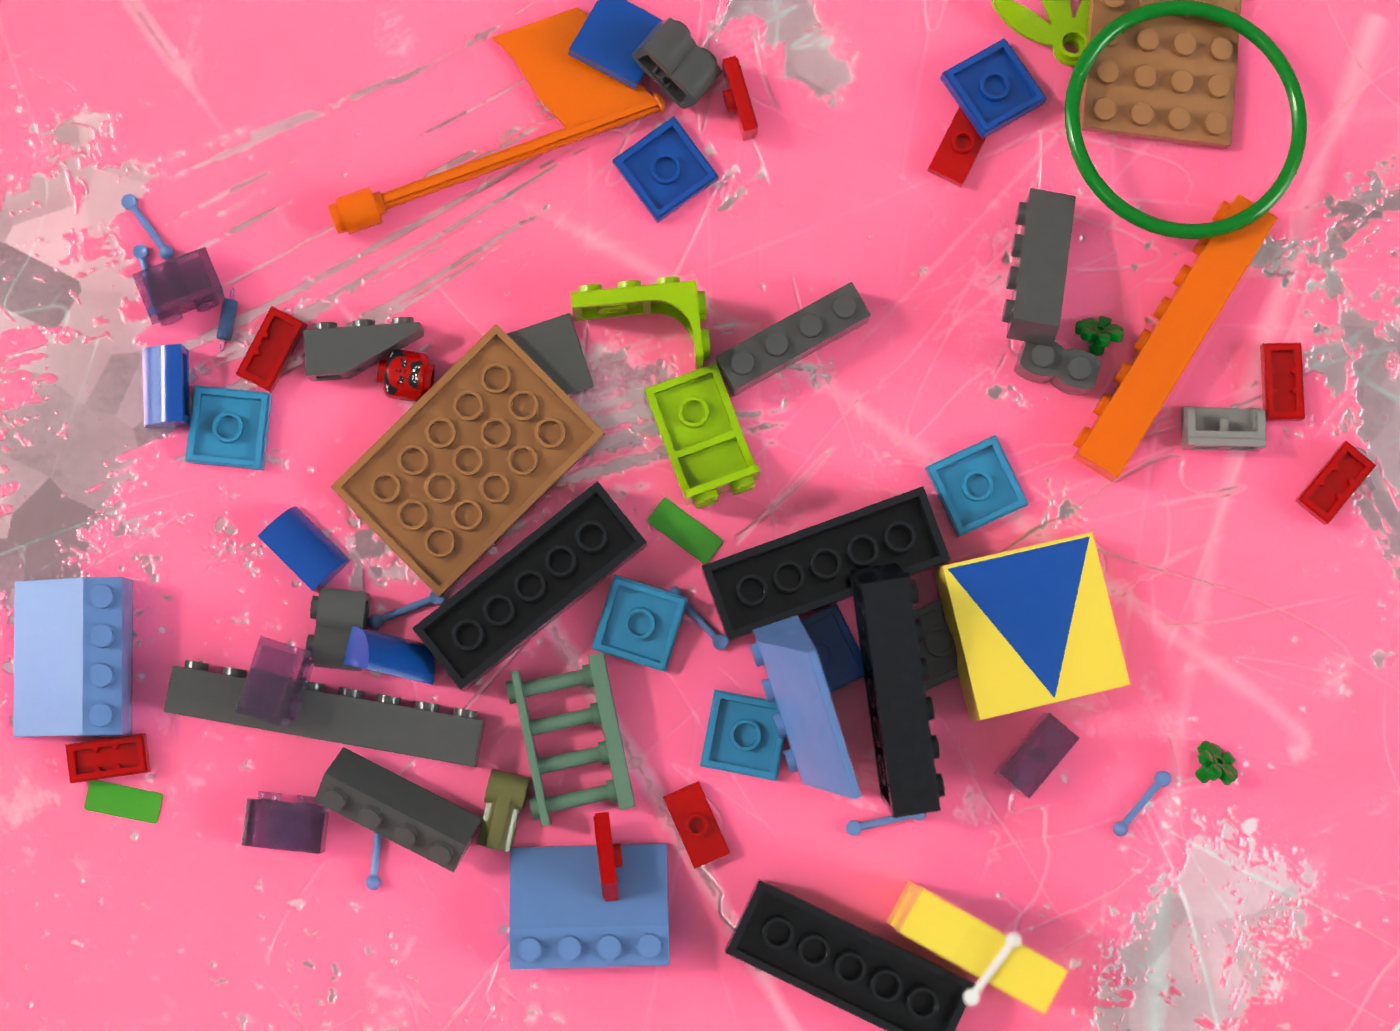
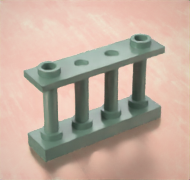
M603 652L588 655L589 664L582 665L583 669L524 682L521 671L515 670L510 671L512 680L505 682L509 703H517L533 780L535 796L529 797L533 820L540 819L542 826L552 824L550 812L607 800H610V804L618 802L619 810L636 806ZM586 685L587 688L594 687L597 702L591 703V708L530 720L526 697ZM594 723L595 727L602 725L605 741L598 742V746L538 759L534 735ZM601 761L602 765L610 764L613 779L606 780V785L546 797L542 774Z

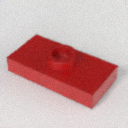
M736 56L725 58L722 62V71L728 90L722 92L728 113L735 112L743 141L755 138L758 133V124L739 59Z
M960 107L927 171L961 188L986 137L981 139Z
M271 306L236 375L272 393L307 324Z
M1301 342L1261 344L1262 400L1266 422L1304 420L1305 406Z
M1344 441L1295 501L1323 525H1327L1376 465L1349 442Z
M146 733L65 745L70 784L151 772Z
M699 781L663 796L694 869L730 854Z
M609 812L595 813L593 819L602 897L605 899V902L619 900L616 867H623L621 844L612 843Z

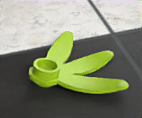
M992 0V6L997 14L1016 33L1035 43L1052 47L1053 55L1058 62L1069 67L1075 66L1086 47L1089 0L1081 1L1075 18L1072 16L1070 0H1041L1050 24L1030 9L1013 0ZM1073 45L1077 53L1066 51L1064 46Z

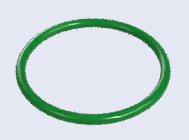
M1171 0L1147 4L1121 15L1106 25L1085 47L1075 64L1066 91L1064 108L1066 136L1071 155L1084 181L1093 193L1119 217L1134 226L1161 236L1178 239L1213 238L1248 226L1270 211L1280 201L1292 184L1303 159L1307 138V112L1303 92L1294 69L1284 53L1264 31L1244 17L1223 7L1191 0ZM1167 16H1192L1218 22L1233 29L1252 42L1266 56L1279 75L1287 94L1291 112L1292 131L1288 155L1281 172L1272 186L1259 200L1245 210L1228 218L1209 223L1186 224L1166 221L1146 214L1128 204L1106 184L1094 167L1085 147L1080 124V103L1084 83L1092 65L1103 49L1114 38L1139 23Z

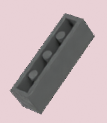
M1030 188L1026 202L1019 201L1015 224L1021 225L1020 234H1014L1010 254L1012 257H1017L1016 267L1010 266L1006 289L1012 290V297L1005 300L1001 320L1008 323L1006 334L1008 339L1053 346L1060 328L1076 196Z
M851 281L717 355L716 363L732 394L736 396L868 323L871 314Z
M345 747L341 749L324 773L314 799L315 802L453 873L471 846L483 819Z

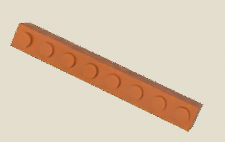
M1238 193L1230 203L1226 200L1222 201L1212 220L1218 221L1233 216L1251 206L1253 202ZM1267 212L1258 220L1242 229L1197 241L1192 252L1197 254L1195 260L1190 267L1184 264L1174 278L1172 284L1176 285L1177 289L1171 299L1164 296L1156 307L1152 316L1158 320L1151 331L1144 328L1132 347L1138 351L1131 363L1124 361L1112 379L1118 383L1111 396L1104 393L1093 410V413L1098 417L1091 428L1084 425L1072 445L1078 449L1072 458L1111 482L1119 477L1278 217Z

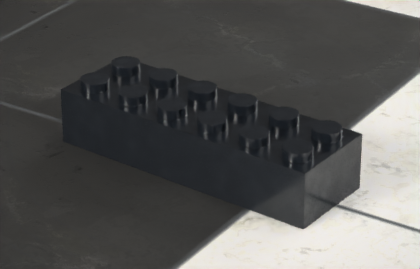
M597 481L412 629L460 690L466 691L646 548L647 542Z
M924 486L705 564L702 566V572L726 639L730 642L752 634L753 629L796 615L799 617L852 598L853 593L849 570L896 563L905 573L913 576L946 564L951 559Z
M896 563L849 570L881 799L893 818L940 811L939 797H945V788L941 773H936L934 759L940 758V750L936 735H931L929 721L935 719L932 698L931 696L926 697L924 682L929 681L930 677L927 660L925 657L921 658L918 643L924 642V631L921 619H916L913 604L919 603L917 583L915 579L910 580L909 573H905Z
M758 878L725 947V953L886 1031H955L967 1006L964 1002L963 994L967 989L973 988L976 985L971 980L760 878Z

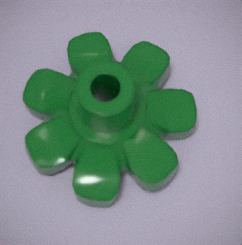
M1100 316L1098 322L1094 318H1086L1077 321L1075 324V334L1080 335V338L1084 341H1090L1088 352L1095 356H1102L1105 347L1109 346L1110 341L1121 342L1124 329L1118 324H1111L1112 319L1105 316Z
M1206 740L1197 747L1200 753L1198 760L1202 764L1195 771L1199 781L1207 783L1210 779L1216 781L1219 778L1225 785L1229 786L1238 778L1237 769L1232 765L1235 762V758L1229 751L1222 754L1220 746Z

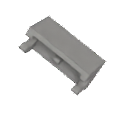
M1183 406L1181 408V450L1259 451L1266 447L1265 410L1260 408H1207Z

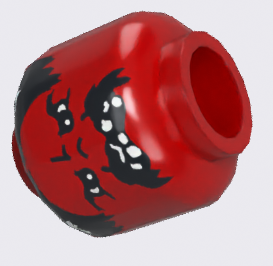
M394 349L390 352L387 360H380L377 382L383 383L384 393L389 398L417 402L434 383L435 365L430 364L428 356L424 353Z

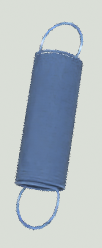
M231 292L230 299H223L216 338L220 339V350L221 340H225V343L226 340H231L238 301L231 299Z

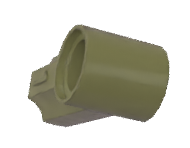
M496 769L491 770L484 797L486 808L477 845L510 852L519 813L523 812L527 799L530 777Z

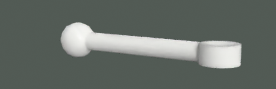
M1010 932L1005 938L1006 944L973 988L967 989L964 992L963 999L967 1005L975 1006L979 1003V993L1010 951L1021 945L1022 938L1019 933Z

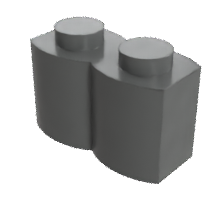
M671 17L659 22L631 54L638 66L648 76L657 81L664 93L682 109L695 105L722 73L713 53L697 46L691 37L689 28L684 23Z
M1055 341L1053 346L1024 342L1021 346L1014 371L1020 377L1030 382H1050L1063 393L1080 396L1086 395L1094 388L1102 362L1095 355L1084 350H1064Z
M320 587L319 596L312 597L310 618L316 619V628L314 635H308L305 650L306 658H311L312 666L362 671V668L344 665L343 662L352 626L367 629L370 608V594L368 592Z

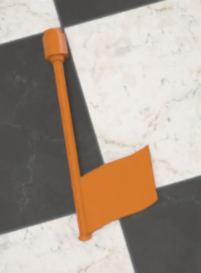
M578 7L494 36L492 40L501 46L515 61L540 102L565 128L384 193H380V191L372 193L369 186L335 198L336 203L327 205L338 235L344 232H348L350 235L383 223L381 215L388 213L387 210L649 115L658 112L663 114L665 111L664 99L658 93H653L652 96L640 83L636 90H633L568 55L570 46L588 17Z

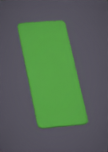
M667 498L662 499L647 519L649 524L703 564L709 562L723 543L720 537Z
M94 780L89 782L84 809L156 824L163 794Z

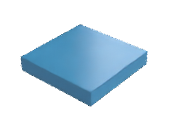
M194 385L185 462L264 471L273 395L268 392Z
M996 435L925 467L957 538L1029 505Z
M614 574L591 649L666 672L689 597Z
M714 689L700 766L777 781L785 737L779 738L772 718L773 715L779 714L775 701L768 703L767 699Z

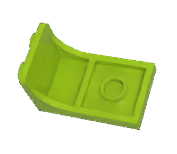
M668 276L656 279L657 284L641 285L639 280H627L618 282V288L602 289L601 284H586L579 286L578 292H571V303L575 321L644 314L667 315L679 321L688 331L693 343L695 368H703L704 359H710L709 330H701L700 321H706L705 291H697L696 280L680 282V277Z
M717 363L644 389L686 506L695 503L697 509L718 502V494L731 490L734 496L755 488L754 484H756V480H759L761 470L759 465L755 464Z

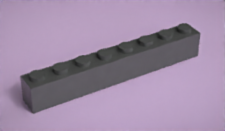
M185 660L184 667L174 665L172 667L164 708L166 713L465 766L477 767L486 722L477 719L478 711L455 707L454 714L450 715L439 713V704L416 701L415 708L400 706L401 698L378 694L377 700L371 701L361 699L362 691L339 687L337 695L323 692L324 684L301 680L299 688L284 685L286 677L262 673L261 681L247 679V670L224 667L223 674L208 672L209 664Z

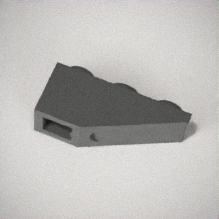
M413 317L391 318V324L375 325V320L361 319L352 321L351 327H337L335 322L313 324L314 329L303 330L306 376L311 381L351 379L377 364L380 360L387 358L394 349H402L423 337L424 328L420 322H414Z

